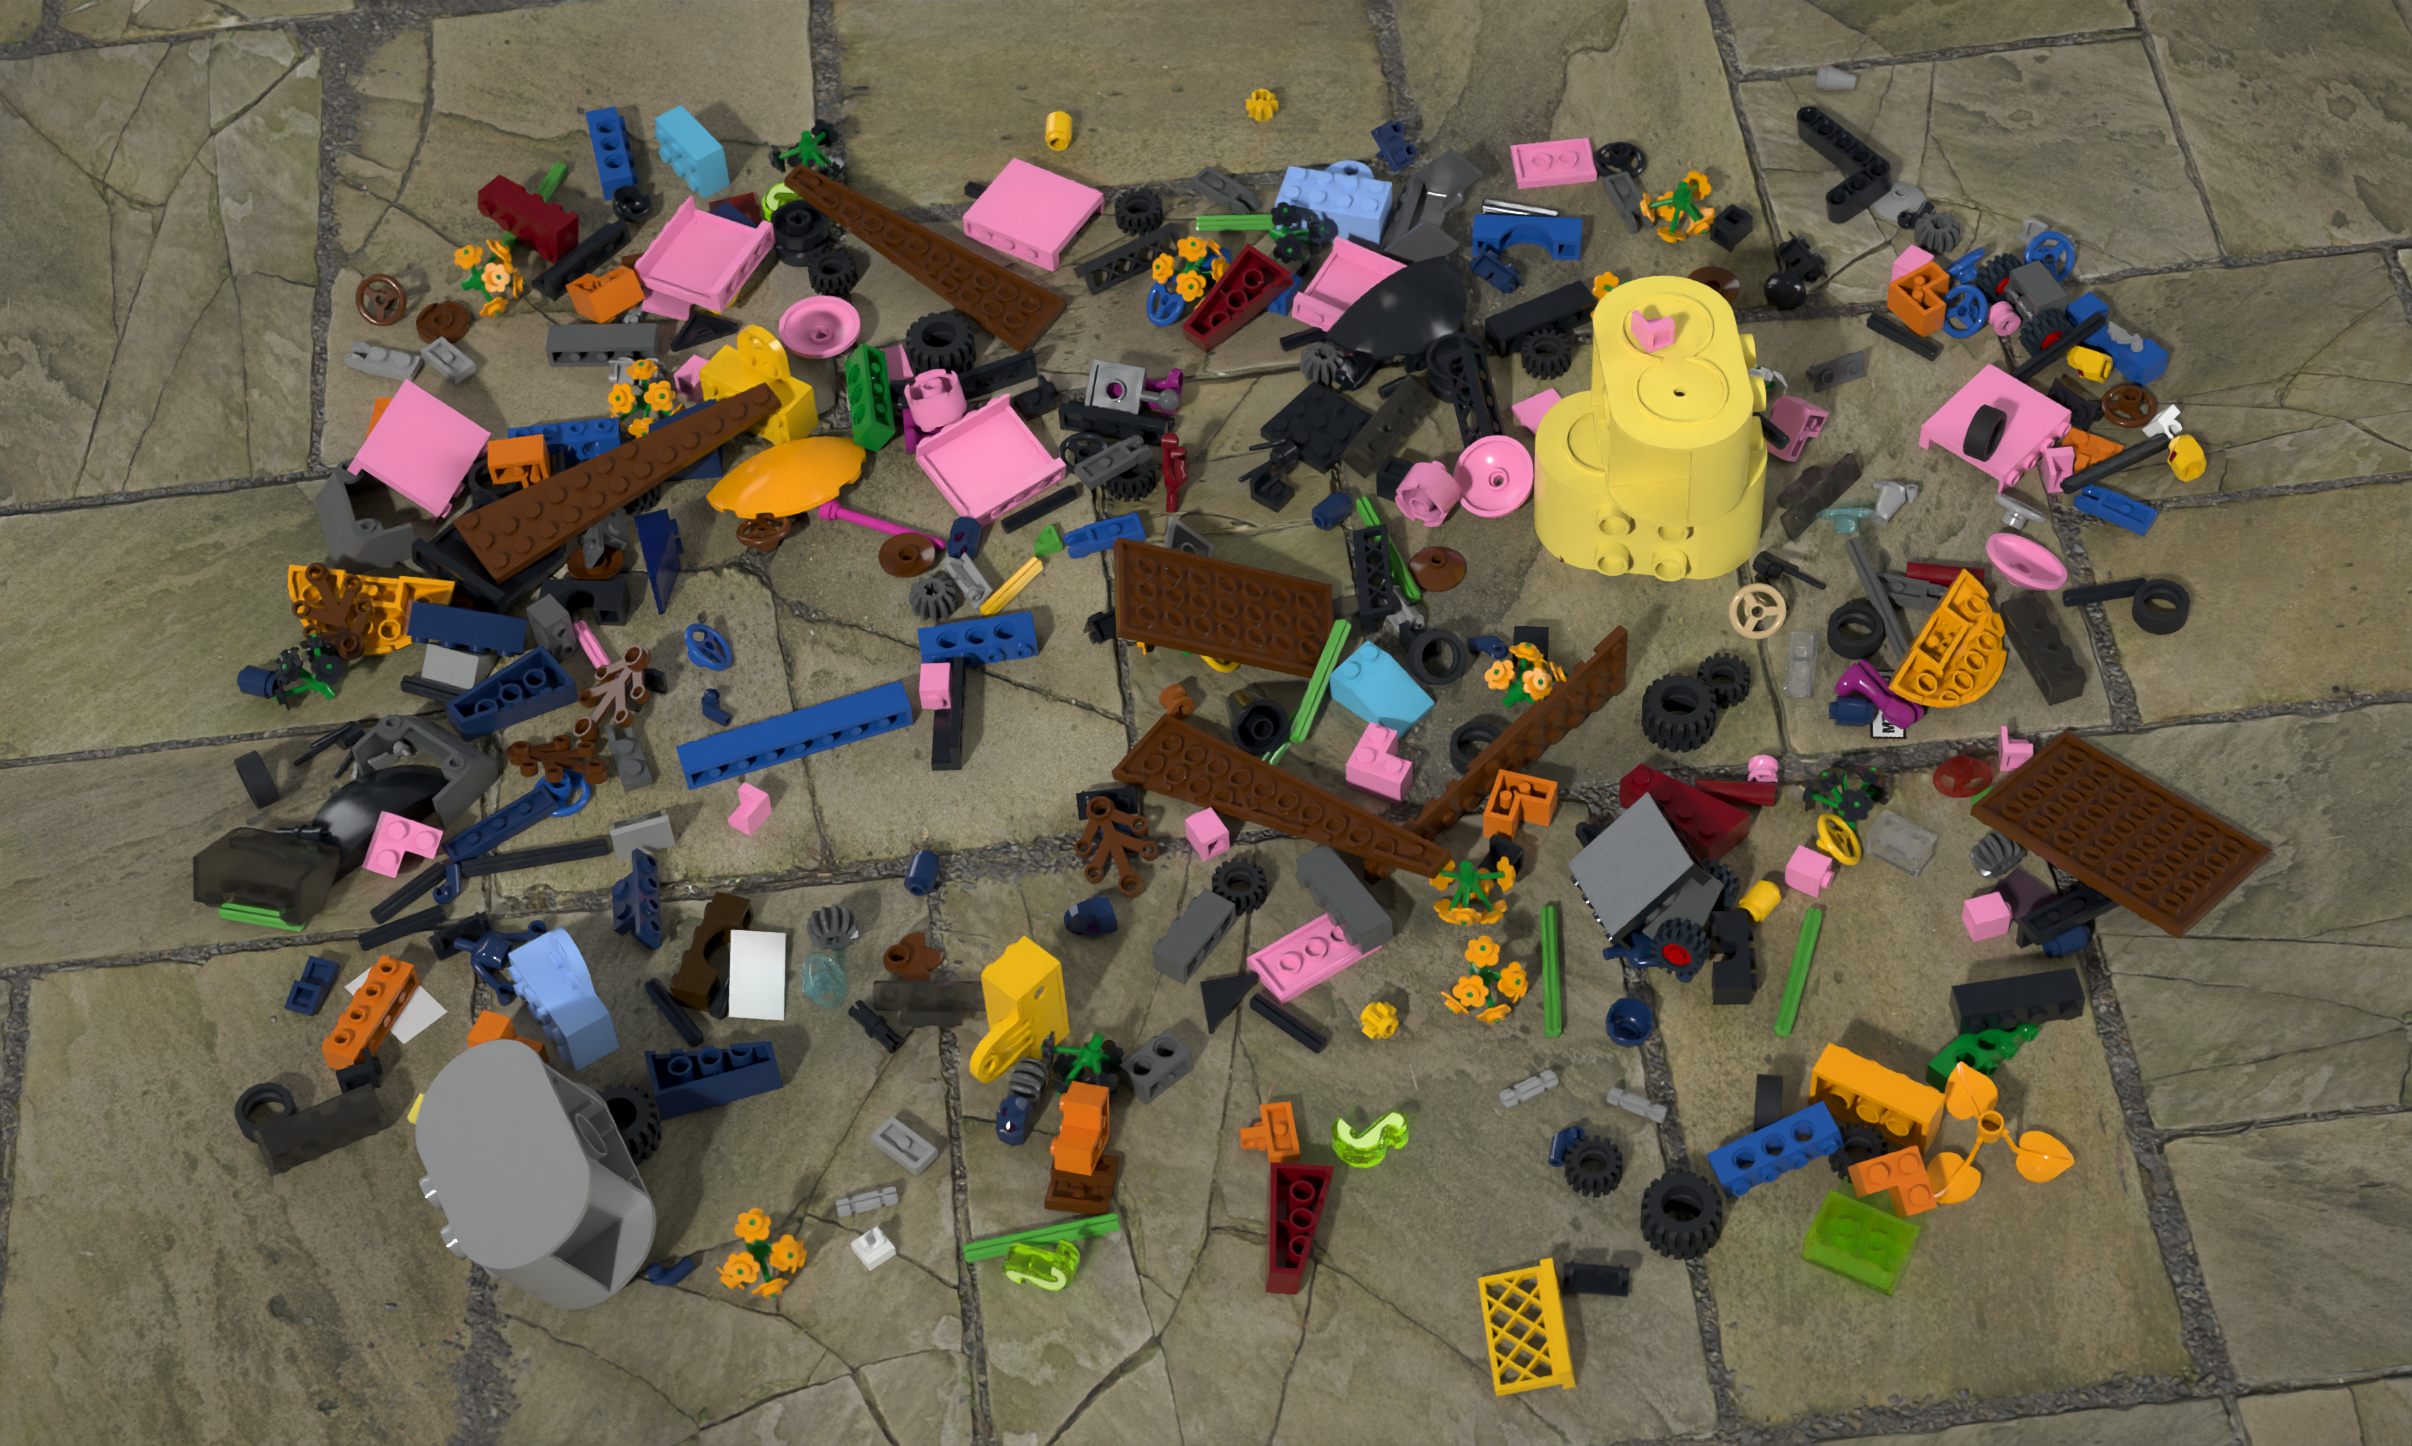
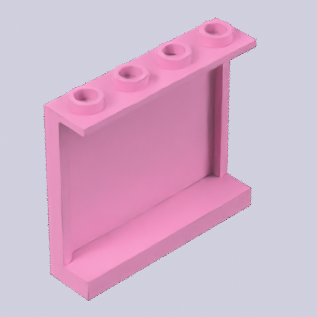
M1013 158L962 217L964 234L968 238L1055 272L1060 266L1059 253L1094 211L1104 214L1103 193L1096 189L1089 188L1073 180L1056 175L1051 171H1046L1028 162Z
M689 196L685 203L679 206L677 213L670 222L665 224L659 236L651 242L644 255L636 261L635 272L638 282L643 287L722 313L776 243L773 224L763 220L755 229L695 208L694 198Z
M1336 236L1333 251L1304 293L1298 292L1295 296L1291 317L1311 326L1319 327L1327 332L1361 296L1386 277L1406 267V265Z
M1989 363L1921 426L1919 445L1926 450H1929L1935 443L1941 445L1999 480L1998 493H2003L2009 487H2014L2026 470L2030 471L2034 468L2037 460L2043 455L2044 449L2053 448L2060 438L2064 439L2072 426L2070 424L2072 411ZM1984 404L2004 411L2007 414V422L2001 441L1992 457L1986 462L1963 453V444L1968 427L1975 413Z
M405 379L347 471L357 476L361 468L434 514L429 522L433 525L439 516L444 519L453 505L449 503V500L452 496L457 499L465 487V484L461 481L464 476L468 478L472 467L476 465L474 463L476 457L482 459L488 450L486 441L491 433Z
M1008 393L1000 398L995 397L991 399L986 406L977 411H970L962 420L955 424L950 423L946 425L941 432L932 437H925L916 446L915 460L960 517L974 518L982 524V528L1065 479L1066 464L1060 457L1054 460L1009 405L1010 395Z

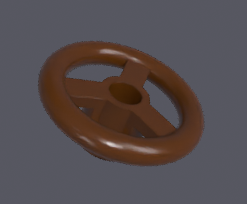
M372 274L363 279L356 291L355 301L357 309L361 316L370 324L390 326L398 322L405 313L407 306L405 291L401 284L389 275ZM374 282H385L394 289L383 287L375 291L369 285ZM364 294L373 299V303L376 306V317L371 315L366 309ZM381 295L385 298V303L381 301ZM398 299L399 304L396 312L391 317L385 318V310L395 306Z
M2134 385L2113 387L2103 395L2100 402L2104 417L2112 424L2123 428L2142 427L2148 424L2157 412V404L2154 397L2145 389ZM2119 394L2118 401H2110L2111 398ZM2142 398L2148 404V412L2145 416H2142L2138 411ZM2110 410L2129 414L2133 420L2119 418Z
M762 513L756 519H747L741 523L736 531V538L743 545L757 547L760 551H769L776 548L779 541L789 533L791 521L787 516L776 518L773 513ZM768 521L781 522L783 527L771 526V524H768ZM759 523L755 530L745 535L747 529Z

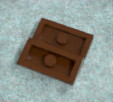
M1101 1154L1091 1176L1056 1170L1054 1159L1051 1166V1180L1044 1199L1045 1209L1098 1216L1108 1214L1116 1182L1119 1156Z

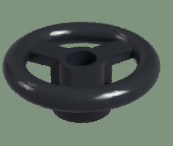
M1626 142L1606 144L1597 150L1593 158L1596 172L1603 178L1619 174L1609 172L1603 166H1613L1620 169L1621 172L1628 171L1631 178L1634 179L1642 173L1646 165L1643 152L1635 145ZM1609 152V157H1603L1604 154ZM1631 154H1634L1638 159V164L1633 170L1628 166V159Z
M1080 432L1067 437L1060 444L1057 458L1060 457L1064 461L1067 472L1075 475V466L1070 464L1065 457L1067 449L1074 452V463L1077 465L1111 445L1106 438L1099 434ZM1089 440L1100 445L1088 447L1080 446L1075 442Z

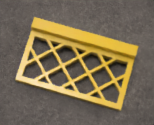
M1553 1258L1540 1260V1266L1478 1278L1496 1396L1562 1384L1563 1390L1576 1387L1559 1280ZM1537 1277L1538 1285L1530 1295L1518 1288L1523 1280ZM1502 1285L1507 1290L1497 1301L1487 1294V1287ZM1513 1293L1525 1299L1516 1312L1504 1305ZM1531 1304L1542 1309V1314L1535 1323L1522 1316ZM1499 1310L1511 1316V1319L1503 1329L1492 1323V1319ZM1518 1321L1530 1328L1521 1340L1509 1334ZM1536 1332L1547 1338V1342L1540 1351L1527 1345ZM1504 1338L1516 1345L1507 1358L1496 1352V1348ZM1522 1350L1534 1356L1525 1369L1513 1362ZM1542 1361L1551 1366L1553 1375L1539 1378L1532 1374V1371ZM1508 1367L1521 1374L1514 1383L1501 1384L1500 1377Z

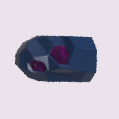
M961 516L955 519L947 544L948 556L960 559L965 552L974 561L982 542V524L976 519Z
M1094 897L1079 902L1069 908L1064 915L1066 930L1073 934H1085L1089 937H1096L1118 930L1115 913L1108 897Z
M1010 1093L1000 1102L995 1129L1000 1141L1011 1146L1024 1144L1034 1129V1110L1029 1101L1023 1096Z

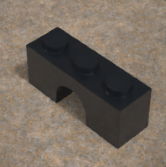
M542 580L538 600L551 594L569 613L570 619L578 609L589 607L594 609L597 625L626 626L631 603L626 581Z
M1711 911L1708 927L1709 946H1711L1710 954H1724L1731 958L1728 961L1713 962L1712 964L1713 1005H1750L1751 992H1757V974H1751V967H1755V948H1749V941L1754 940L1753 923H1748L1747 911Z

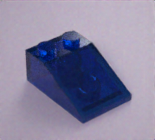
M667 509L634 516L659 615L664 614L681 567L678 554L684 553L680 537H674L680 535L676 518L670 519Z

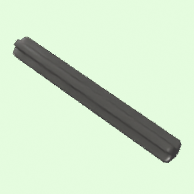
M1853 537L1845 542L1846 551L1874 610L1877 611L1883 620L1884 631L1900 662L1910 646L1909 641L1860 538Z

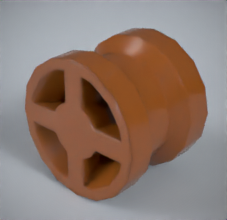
M1182 684L1168 686L1159 696V703L1163 708L1167 709V714L1179 720L1185 719L1194 711L1195 702L1190 696H1187V691Z

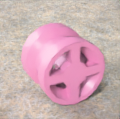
M2007 301L1998 302L1990 307L1986 317L1988 322L1994 325V331L1999 336L2010 335L2018 329L2021 322L2019 316L2013 312L2011 304Z
M1758 755L1751 758L1748 763V770L1750 772L1748 782L1775 783L1776 788L1778 782L1776 775L1778 772L1777 760L1768 755Z

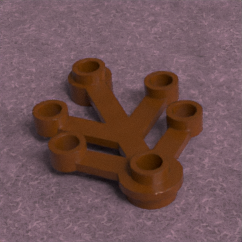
M322 563L310 564L305 571V577L312 586L317 587L328 612L310 607L304 600L296 601L292 605V612L299 619L308 618L335 626L339 636L322 632L315 624L307 625L303 630V636L306 639L310 631L317 630V634L331 637L332 641L329 645L336 647L338 654L346 660L359 658L365 650V641L361 635L368 618L374 612L373 604L366 598L359 599L355 604V610L358 614L351 630L346 621L357 593L363 588V582L357 575H348L344 579L346 590L338 606L328 584L331 577L330 571ZM320 569V574L316 577H313L312 573L315 570ZM351 581H358L354 588H349ZM364 604H368V610L361 612L360 608ZM306 606V610L303 613H297L299 607ZM349 641H354V646L346 649V644Z
M632 645L626 649L622 660L608 666H600L595 672V678L602 685L581 691L578 701L588 709L596 705L598 698L605 696L590 717L582 716L574 723L572 732L581 741H594L598 737V725L614 702L616 706V712L613 717L614 722L621 728H627L632 724L634 716L628 711L627 683L631 678L633 679V688L630 692V697L638 704H644L649 700L651 693L644 684V669L650 662L651 653L646 647ZM621 672L619 677L617 679H614L615 674Z
M558 735L553 738V743L533 746L526 741H517L506 750L511 764L520 766L521 775L526 777L537 775L538 762H541L545 770V780L550 783H557L563 780V768L583 772L584 781L588 784H602L608 780L607 766L604 765L602 760L593 759L587 763L572 760L595 756V743L592 741H582L578 743V749L570 750L571 738L568 735Z
M1094 797L1086 807V815L1089 822L1081 839L1077 840L1074 845L1077 856L1081 859H1087L1092 856L1094 848L1091 843L1100 826L1104 837L1091 864L1085 868L1084 875L1089 883H1100L1104 877L1102 869L1111 852L1121 875L1118 880V887L1122 895L1130 899L1136 898L1143 892L1144 884L1141 877L1137 873L1132 872L1122 847L1141 853L1146 861L1157 859L1159 849L1154 841H1142L1115 831L1112 822L1130 827L1133 834L1137 836L1145 835L1149 830V824L1144 816H1133L1116 810L1113 801L1108 797ZM1106 809L1104 814L1097 815L1098 810ZM1137 823H1144L1141 829L1134 828ZM1083 845L1089 846V848H1088L1087 851H1085V852H1080V851H1079V849H1080L1081 846H1083ZM1147 848H1154L1153 853L1145 854ZM1092 871H1099L1096 877L1089 876ZM1131 884H1136V885H1137V888H1136L1135 890H1133V891H1128V890H1127V888H1128L1129 885H1131Z

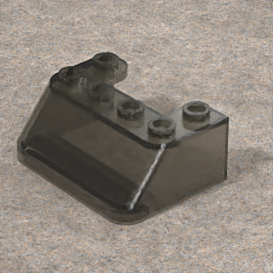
M235 828L193 857V901L205 903L208 907H220L234 896L247 898L248 901L255 903L265 902L280 908L279 918L287 925L301 926L325 907L340 864V849L335 846L256 828Z

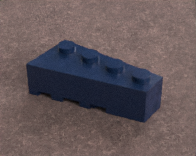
M408 599L403 633L407 636H412L411 642L428 644L429 639L439 640L442 647L457 649L458 644L469 645V651L486 653V648L498 650L497 655L514 657L515 652H523L528 619L492 612H479L478 610L462 607L454 608L444 604L418 602V600Z
M541 644L445 705L449 724L465 742L578 702L576 682Z
M771 1041L731 1044L729 1049L703 1046L701 1051L684 1052L683 1048L670 1049L669 1054L657 1055L655 1051H644L661 1120L783 1088Z

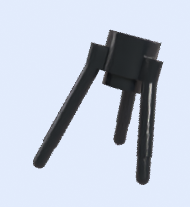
M1281 437L1276 441L1250 446V451L1273 448L1269 454L1270 460L1241 476L1239 482H1244L1251 478L1252 474L1255 471H1259L1265 464L1282 467L1261 488L1262 492H1266L1291 467L1298 464L1299 452L1296 445L1292 441H1285Z
M1767 551L1760 552L1753 562L1752 568L1757 572L1755 579L1763 584L1772 586L1767 579H1776L1784 571L1821 590L1825 589L1824 584L1798 572V566L1775 557ZM1786 603V611H1788L1790 607Z
M349 721L341 728L312 742L309 747L313 750L294 761V765L299 766L336 743L342 750L351 749L334 774V778L338 779L354 758L352 747L365 733L356 722Z

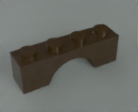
M716 891L712 902L707 903L704 910V919L701 925L697 926L694 930L692 945L689 950H685L681 961L682 966L678 974L673 975L670 983V991L673 992L674 999L680 1006L709 1013L710 1006L721 986L717 971L709 966L708 962L717 949L731 943V930L748 931L754 918L750 899Z

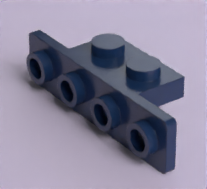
M636 848L632 851L633 872L617 881L612 887L614 931L623 936L636 926V936L658 949L662 946L658 863L653 856Z

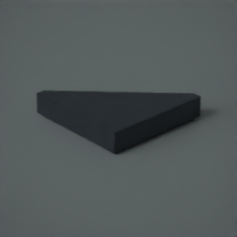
M693 311L670 344L671 351L678 352L738 332L737 323Z
M1256 973L1200 982L1209 1034H1214L1215 1028L1240 1004L1247 991L1257 984Z

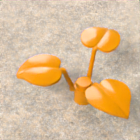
M1964 1062L1957 1064L1946 1084L1945 1105L1949 1113L1957 1120L1965 1121L1974 1116L1978 1120L1976 1127L1978 1138L1965 1162L1960 1155L1953 1152H1945L1936 1155L1928 1164L1926 1173L1937 1203H1960L1970 1199L1977 1192L1981 1182V1174L1969 1165L1972 1163L1983 1142L1992 1144L2001 1137L2005 1139L2014 1153L2019 1154L2015 1162L2016 1169L2025 1179L2031 1182H2048L2073 1166L2075 1160L2070 1151L2056 1138L2044 1132L2030 1131L2024 1133L2020 1137L2018 1148L2009 1136V1131L2003 1129L2004 1119L2002 1115L1993 1111L1998 1101V1091L1995 1084L1988 1077L1970 1068Z

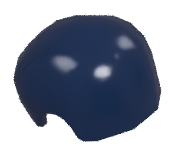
M1633 997L1618 999L1611 1005L1606 1016L1605 1028L1607 1036L1619 1046L1626 1048L1641 1046L1649 1038L1652 1031L1653 1013L1643 1001Z

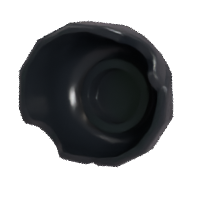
M624 185L617 188L612 194L613 212L618 219H622L626 223L637 224L648 219L653 211L650 195L646 194L644 196L638 186Z
M1780 270L1771 274L1763 284L1764 295L1768 303L1771 301L1775 302L1779 310L1795 309L1803 305L1807 298L1803 278L1798 273L1790 270Z

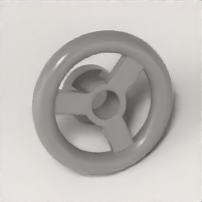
M2002 493L1994 495L1995 501L2007 508L2001 520L2017 529L2022 530L2027 519L2040 524L2045 523L2047 520L2044 514L2013 497Z

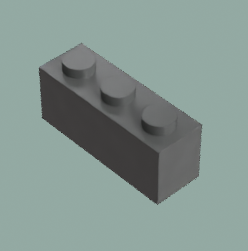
M1205 888L1198 897H1194L1190 901L1182 917L1174 920L1167 935L1155 943L1152 950L1154 968L1185 985L1236 923L1235 904Z

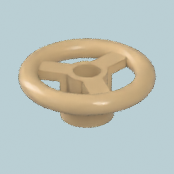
M1763 583L1749 584L1739 589L1732 597L1728 609L1729 620L1734 630L1743 637L1749 639L1768 638L1775 634L1783 625L1786 617V603L1783 596L1774 587ZM1751 593H1767L1775 600L1777 605L1767 606L1763 598L1753 596ZM1742 598L1745 600L1744 612L1748 617L1744 626L1740 623L1737 616V608ZM1760 606L1762 608L1760 613H1752L1754 607ZM1777 615L1774 623L1767 629L1752 631L1758 620L1763 619L1765 616Z

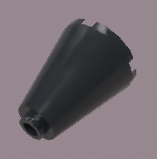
M1244 689L1232 692L1227 698L1226 709L1233 737L1240 749L1253 756H1261L1260 754L1266 752L1273 753L1285 743L1290 733L1289 716L1280 704Z

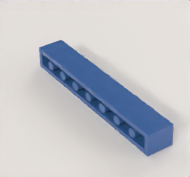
M901 681L837 700H830L813 707L803 708L796 712L772 717L755 724L745 725L738 729L717 733L697 741H690L676 746L688 790H693L913 725L914 722L911 705Z

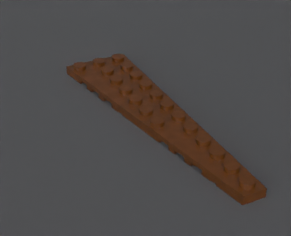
M801 163L785 177L784 185L1019 353L1025 352L1066 309L1067 300Z
M1618 625L1593 648L1596 654L1586 663L1580 660L1573 667L1574 672L1566 682L1560 679L1554 684L1545 701L1538 699L1466 766L1469 771L1459 781L1453 778L1445 785L1447 790L1438 800L1432 797L1424 805L1425 807L1418 819L1411 817L1401 827L1433 842L1440 832L1445 828L1452 827L1459 817L1467 811L1474 810L1483 798L1491 795L1499 769L1519 773L1530 761L1537 760L1549 746L1557 744L1568 731L1579 727L1587 716L1593 712H1598L1610 698L1618 696L1626 686L1628 631L1621 625ZM1366 858L1364 860V879L1373 886L1379 880L1390 876L1396 867Z

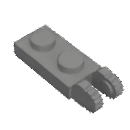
M359 341L353 342L350 347L353 354L348 353L343 358L346 366L361 370L363 373L400 381L407 379L410 382H413L423 364L421 356L375 346L370 347L367 343Z

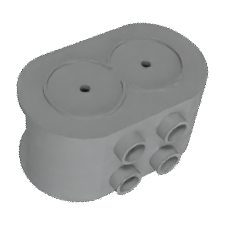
M498 1039L476 1045L458 1055L441 1070L429 1086L420 1105L415 1137L417 1150L427 1171V1174L419 1179V1184L429 1202L437 1209L444 1210L449 1223L441 1228V1235L451 1252L461 1260L469 1257L481 1265L495 1280L503 1278L544 1303L560 1309L587 1308L608 1299L622 1289L640 1269L651 1249L656 1232V1212L650 1195L603 1098L590 1087L570 1081L545 1064L532 1048L515 1040Z

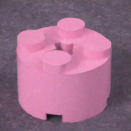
M934 369L924 372L915 377L916 382L911 387L908 383L904 389L914 422L924 432L933 431L937 427L950 423L955 424L964 418L963 414L967 409V403L958 376L953 371H951L952 374H947L945 369Z
M1438 461L1416 463L1396 489L1397 496L1395 497V502L1401 512L1409 519L1414 521L1417 517L1425 521L1423 523L1424 526L1436 527L1441 525L1458 501L1463 488L1446 472V467Z

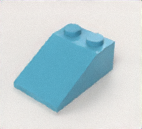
M1366 641L1329 675L1331 698L1368 723L1372 722L1397 731L1398 740L1435 706V702L1394 658L1370 641Z

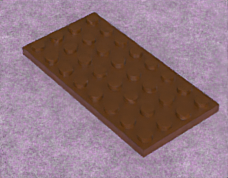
M1116 538L1113 543L1116 637L1309 679L1312 678L1334 626L1331 584L1125 538Z

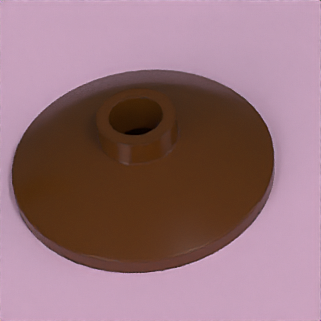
M1702 267L1693 271L1687 277V279L1700 282L1712 288L1729 304L1739 294L1740 285L1737 277L1732 272L1721 267Z
M901 533L889 538L881 546L878 555L879 563L886 573L894 577L911 578L921 575L932 566L935 560V549L932 542L923 535Z
M604 544V552L592 569L585 567L584 547L575 551L567 562L568 572L573 578L577 580L603 581L613 577L622 569L624 557L618 548Z
M1428 547L1417 552L1411 558L1408 570L1417 587L1429 592H1444L1455 588L1465 576V563L1457 552L1449 548Z

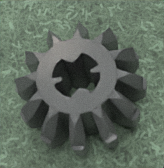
M1934 210L1932 215L1924 213L1923 217L1917 219L1915 224V243H1918L1920 249H1927L1928 253L1937 252L1939 255L1943 251L1950 253L1952 248L1957 247L1959 242L1960 223L1956 222L1955 216H1947L1946 211L1938 214Z
M1318 340L1317 345L1309 343L1307 349L1302 350L1300 370L1306 377V381L1313 380L1318 384L1324 382L1328 386L1329 381L1336 382L1334 379L1335 372L1346 360V355L1340 347L1333 345L1330 341L1325 344Z
M931 574L928 579L920 577L919 583L912 584L911 592L909 593V604L912 607V611L915 616H921L923 621L932 618L936 622L939 617L947 619L948 613L955 612V604H957L958 600L957 592L952 580L946 581L943 575L934 578Z
M1996 831L1994 834H1988L1986 838L1979 840V844L1971 849L1972 853L1969 857L1976 871L1985 879H1996L2000 875H2006L2008 871L2015 869V865L2022 861V856L2025 852L2022 849V845Z
M833 904L831 907L826 908L822 906L820 911L812 912V916L808 918L807 932L812 946L819 947L820 950L831 949L834 951L837 948L845 949V945L854 944L855 939L859 937V923L854 910L847 909L845 905L835 907Z
M1022 1057L1019 1059L1013 1073H1011L1007 1095L1016 1093L1023 1096L1029 1101L1035 1111L1042 1103L1047 1086L1049 1085L1048 1082L1051 1074L1048 1064L1034 1057Z

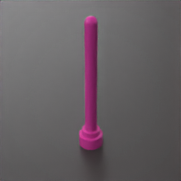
M835 499L819 507V518L827 521L843 519L893 536L901 533H916L928 538L932 542L934 549L943 550L946 547V542L943 539L842 508V505Z

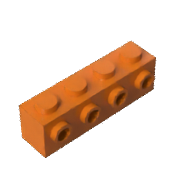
M382 955L377 964L371 967L368 978L362 987L356 990L350 1006L346 1011L342 1012L337 1026L331 1035L325 1038L321 1050L328 1067L340 1070L350 1065L366 1062L363 1049L369 1047L372 1057L374 1056L420 984L414 965Z

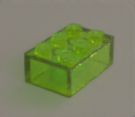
M1830 1189L1804 1237L1801 1259L1892 1298L1918 1247L1921 1227Z

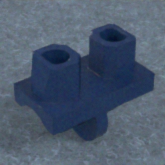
M1391 120L1372 130L1371 134L1381 150L1375 154L1377 159L1384 156L1395 173L1416 161L1414 157L1417 154V150L1413 144H1406L1401 135L1404 133V128L1401 122H1393Z

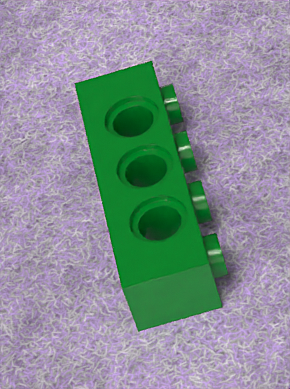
M861 343L844 363L854 444L878 452L895 433L886 356L884 351Z
M2027 1024L2007 1029L2011 1032L2004 1031L2003 1029L1983 1031L1979 1034H1962L1928 1063L1925 1081L1940 1093L1945 1094L1948 1078L1959 1062H1964L1970 1068L1990 1078L1998 1069V1065L2005 1059L2007 1061L2011 1060L2026 1041L2028 1043L2032 1042L2040 1033L2041 1028L2039 1025Z

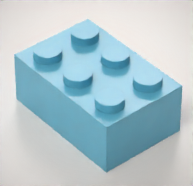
M682 105L655 118L657 129L655 130V136L660 143L659 155L664 163H669L673 167L679 178L683 177L687 181L689 188L693 192L697 191L705 199L730 185L723 146Z

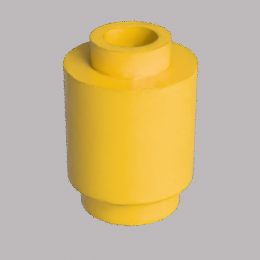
M1056 111L1047 116L1045 141L1052 150H1065L1071 142L1072 118L1065 112Z
M1757 881L1739 901L1737 911H1747L1748 923L1755 925L1757 922H1762L1781 902L1779 888L1771 881Z

